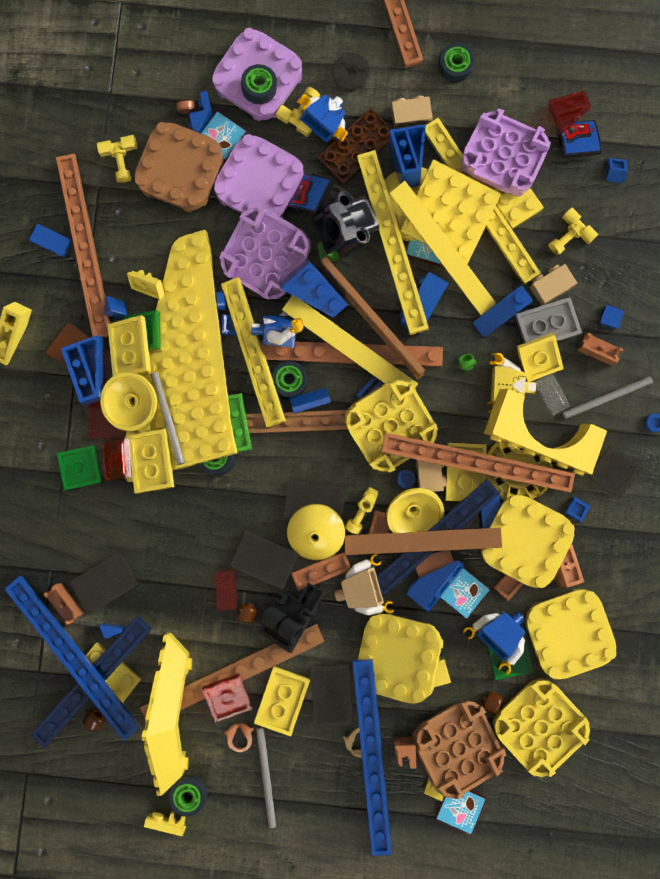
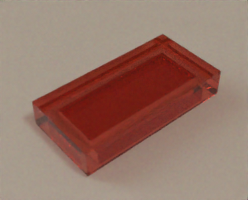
M235 570L216 571L218 611L238 609Z

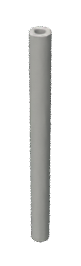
M154 372L150 375L177 465H182L185 461L159 374Z
M650 376L562 412L564 419H568L652 384L653 380Z
M258 727L256 732L268 827L275 828L276 820L264 727Z

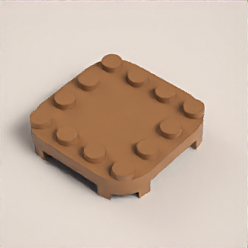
M160 122L148 139L136 168L135 182L143 194L149 198L150 196L180 207L184 211L191 212L202 206L205 207L209 201L208 196L219 169L223 166L224 158L221 146L209 136L177 124Z
M462 700L454 703L423 721L412 734L416 752L433 787L439 794L447 798H463V794L492 776H498L502 772L504 756H506L505 749L501 748L484 714L486 713L485 709L475 702Z

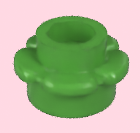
M464 354L459 357L458 367L464 371H469L474 368L477 361L472 354Z

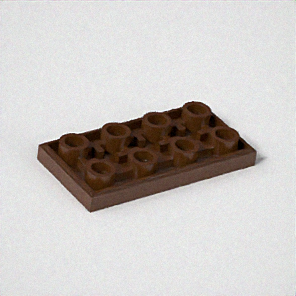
M370 107L346 130L348 134L343 142L337 138L317 157V160L344 186L361 170L357 155L373 150L378 154L388 144L389 130H392V128Z
M68 322L45 353L67 368L61 348L90 337ZM103 347V376L105 385L113 377L111 354Z

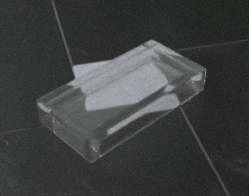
M553 373L535 382L552 416L571 407Z

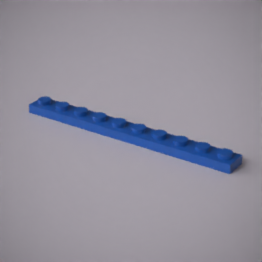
M21 576L17 577L5 588V591L122 740H127L141 725L25 579Z
M373 659L353 660L372 856L392 855Z

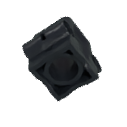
M342 191L321 209L320 214L311 220L315 230L322 238L323 248L327 255L338 252L341 257H348L366 244L370 236L379 230V223L375 212L366 196L362 195L353 198L346 191Z

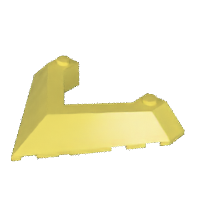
M166 633L163 636V642H166V645L160 650L158 666H161V669L155 673L145 718V728L141 737L142 741H145L144 749L148 757L147 760L151 774L154 775V785L159 787V790L156 792L157 796H162L183 775L184 771L188 769L189 763L188 757H185L186 751H182L178 721L185 677L189 670L192 669V658H189V652L172 633Z

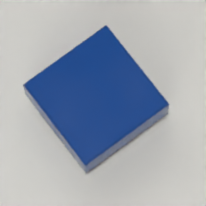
M605 305L599 324L617 330L624 311Z
M573 496L563 513L582 523L591 506Z

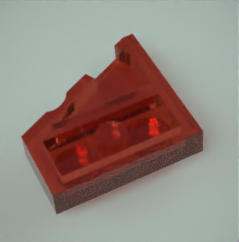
M585 90L551 99L548 102L560 134L570 128L591 108Z

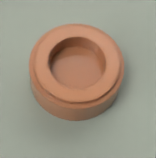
M181 101L176 104L177 112L181 114L192 113L196 110L194 101Z

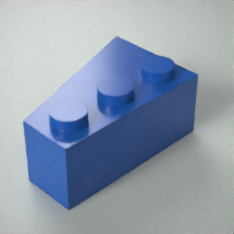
M426 124L389 130L388 147L399 184L406 181L409 187L420 186Z
M308 259L302 262L279 283L282 290L333 318L348 305Z
M96 335L61 348L79 402L85 406L100 401L104 387L103 339Z

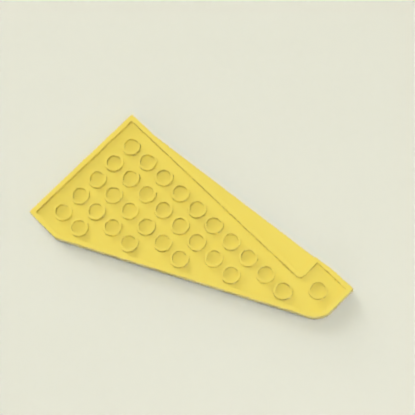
M206 230L182 236L171 247L162 283L165 296L158 300L156 308L160 312L161 349L149 351L151 372L141 375L149 381L155 391L150 374L154 372L159 374L185 461L184 464L177 465L168 435L172 471L238 454L231 425L212 269V252ZM158 398L152 420L143 428L126 431L125 440H128L129 435L166 429ZM133 476L127 477V482H133Z

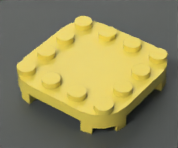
M402 379L385 383L356 401L345 413L347 429L368 463L379 471L392 472L396 470L395 467L410 459L381 452L385 433L434 443L437 437L438 428L436 423L433 421L414 387Z
M514 495L501 503L489 527L501 528L502 548L481 549V555L484 562L519 582L534 588H544L554 579L573 542L575 528L570 520L529 497Z
M573 589L571 592L539 603L536 602L527 611L526 618L524 619L525 627H527L537 655L538 664L542 671L551 678L566 679L604 666L616 657V643L602 602L594 592L584 589Z
M378 614L372 616L366 624L358 660L373 659L376 694L405 703L416 704L424 701L434 690L433 684L441 648H443V640L435 627L430 624L391 614Z
M543 678L535 679L521 689L498 711L492 723L494 732L499 740L533 776L551 777L556 774L555 770L583 744L586 745L590 740V723L587 718L565 696L559 687Z

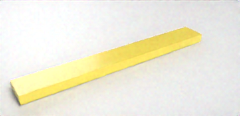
M406 181L389 193L477 312L482 316L495 306L496 302Z
M236 277L222 283L221 286L266 427H271L286 420L259 336L251 335V324L255 323L241 279Z
M292 295L282 309L293 319L300 317L307 329L383 383L402 379L411 384L414 389L418 385L416 381L299 298Z

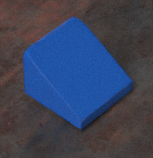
M608 158L606 181L624 183L628 174L627 160Z
M106 296L104 315L118 319L126 317L127 311L124 301Z
M222 314L218 316L220 335L237 336L231 315Z
M110 623L99 625L106 639L126 629V626Z

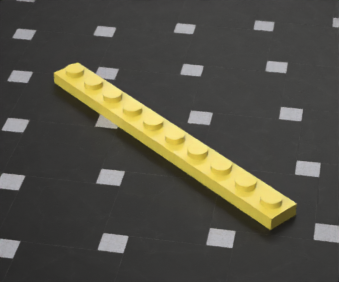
M437 118L427 124L425 136L444 165L481 183L461 170L463 154L440 119ZM495 206L487 222L486 229L523 285H525L541 273L498 207Z
M373 150L357 155L370 203L379 223V233L409 333L413 335L429 330L376 151Z

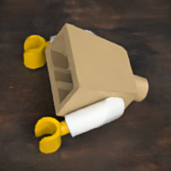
M378 554L372 555L369 560L365 559L354 564L346 573V580L341 581L343 589L335 591V598L338 602L346 600L348 608H354L356 612L367 616L379 614L383 611L388 613L394 611V609H386L387 604H392L393 602L390 600L383 601L375 569L371 567V565L378 566L381 564V562L377 564L373 562V557L378 556Z

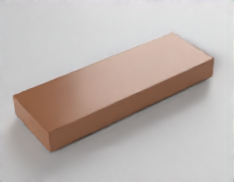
M344 551L294 571L291 575L297 590L300 591L305 588L307 583L315 585L349 571L351 566Z

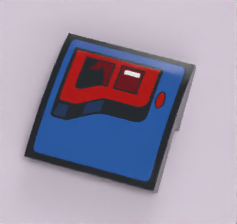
M595 120L557 124L563 158L600 155L602 153L599 131Z
M304 174L287 208L302 214L306 212L317 216L334 184L333 180L319 175Z

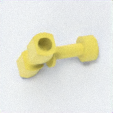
M308 87L304 92L309 98L320 97V94L312 87ZM281 105L276 113V117L286 124L292 123L297 127V131L308 137L312 130L300 120L305 111L302 109L303 107L300 105L298 109L294 108L291 111L284 105Z
M134 135L121 137L119 142L111 143L108 140L97 143L98 152L101 157L112 155V157L116 158L118 171L115 175L117 182L125 183L132 179L129 170H126L124 156L127 154L126 151L138 149Z
M571 208L562 217L568 223L569 231L561 239L551 241L549 248L554 254L560 255L565 250L564 245L573 237H581L587 244H590L598 236V233L590 225L586 227L580 221L581 216Z
M368 487L361 501L358 502L359 510L354 519H349L345 526L351 533L359 534L362 529L360 522L366 512L372 511L378 497L377 490Z

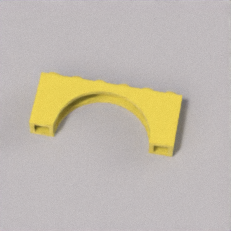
M499 389L484 432L490 436L491 440L499 443L501 441L507 442L506 446L518 450L519 447L524 449L523 453L527 455L541 456L540 460L551 463V461L556 462L557 467L566 470L571 468L573 469L572 473L584 476V473H593L607 432L606 430L592 424H581L575 436L566 444L557 448H547L534 440L525 426L523 418L525 396L510 389Z

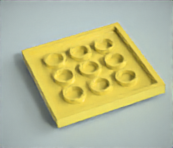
M433 159L416 196L468 264L501 193ZM405 217L399 231L426 244L408 218Z

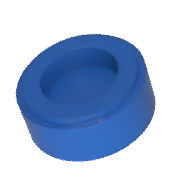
M218 291L216 292L218 311L225 310L224 292Z
M653 413L645 418L644 426L649 432L656 433L660 431V414Z
M402 470L396 477L398 486L403 489L411 488L416 481L414 473L410 470Z

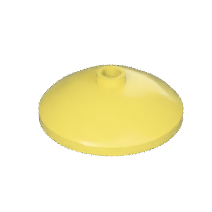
M131 372L117 374L107 381L101 393L102 412L108 422L118 429L134 431L143 428L152 420L157 407L155 391L149 381L139 374ZM133 397L136 399L135 404L132 402Z
M413 488L400 493L392 500L387 510V523L393 533L425 532L444 517V506L437 494L425 488Z
M311 504L300 508L293 514L288 524L287 537L293 550L300 556L310 560H324L333 556L341 548L345 538V527L339 514L332 508L321 504ZM316 534L319 538L313 539L312 535Z

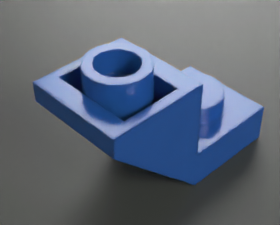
M207 91L200 92L201 99L198 100L200 111L189 113L191 121H187L189 129L198 133L203 132L213 117Z

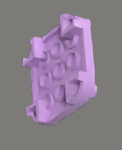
M247 28L235 39L216 67L212 80L217 94L222 99L225 98L252 115L253 119L257 121L276 118V113L280 106L284 104L297 83L300 84L302 79V61L293 51L263 32ZM255 64L268 66L274 71L277 78V90L274 98L268 103L261 105L249 102L243 96L241 90L243 72L249 66ZM256 83L255 85L261 86V85H263V84H261V83Z
M498 108L494 112H484L463 152L461 170L474 179L503 192L520 197L532 186L551 142L544 133L545 129L541 126L536 130L504 116V110Z
M247 134L235 145L219 172L214 190L219 201L225 207L227 205L241 214L251 208L259 207L269 210L283 219L287 205L304 175L303 164L292 154L265 139Z
M259 207L251 208L241 214L224 251H221L219 258L221 259V267L228 278L234 279L239 277L242 285L258 293L263 298L268 300L278 299L287 294L286 291L280 288L279 283L307 259L311 249V240L300 228L269 210Z

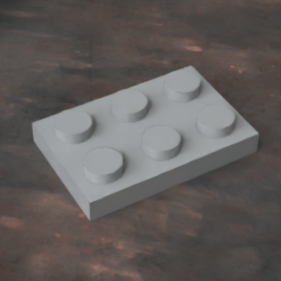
M570 297L515 315L524 343L550 333L555 334L556 341L582 334Z

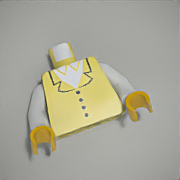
M492 353L495 356V361H490V364L498 366L492 368L491 399L487 404H491L492 407L494 406L499 389H510L524 396L525 393L535 394L536 383L525 382L526 373L521 372L520 367L504 358L501 353Z

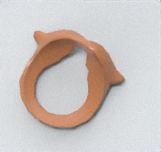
M244 723L231 725L228 730L224 731V734L227 735L229 748L236 752H244L252 745L251 732L254 728H250ZM238 727L241 728V731L248 740L247 745L243 748H237L232 743Z

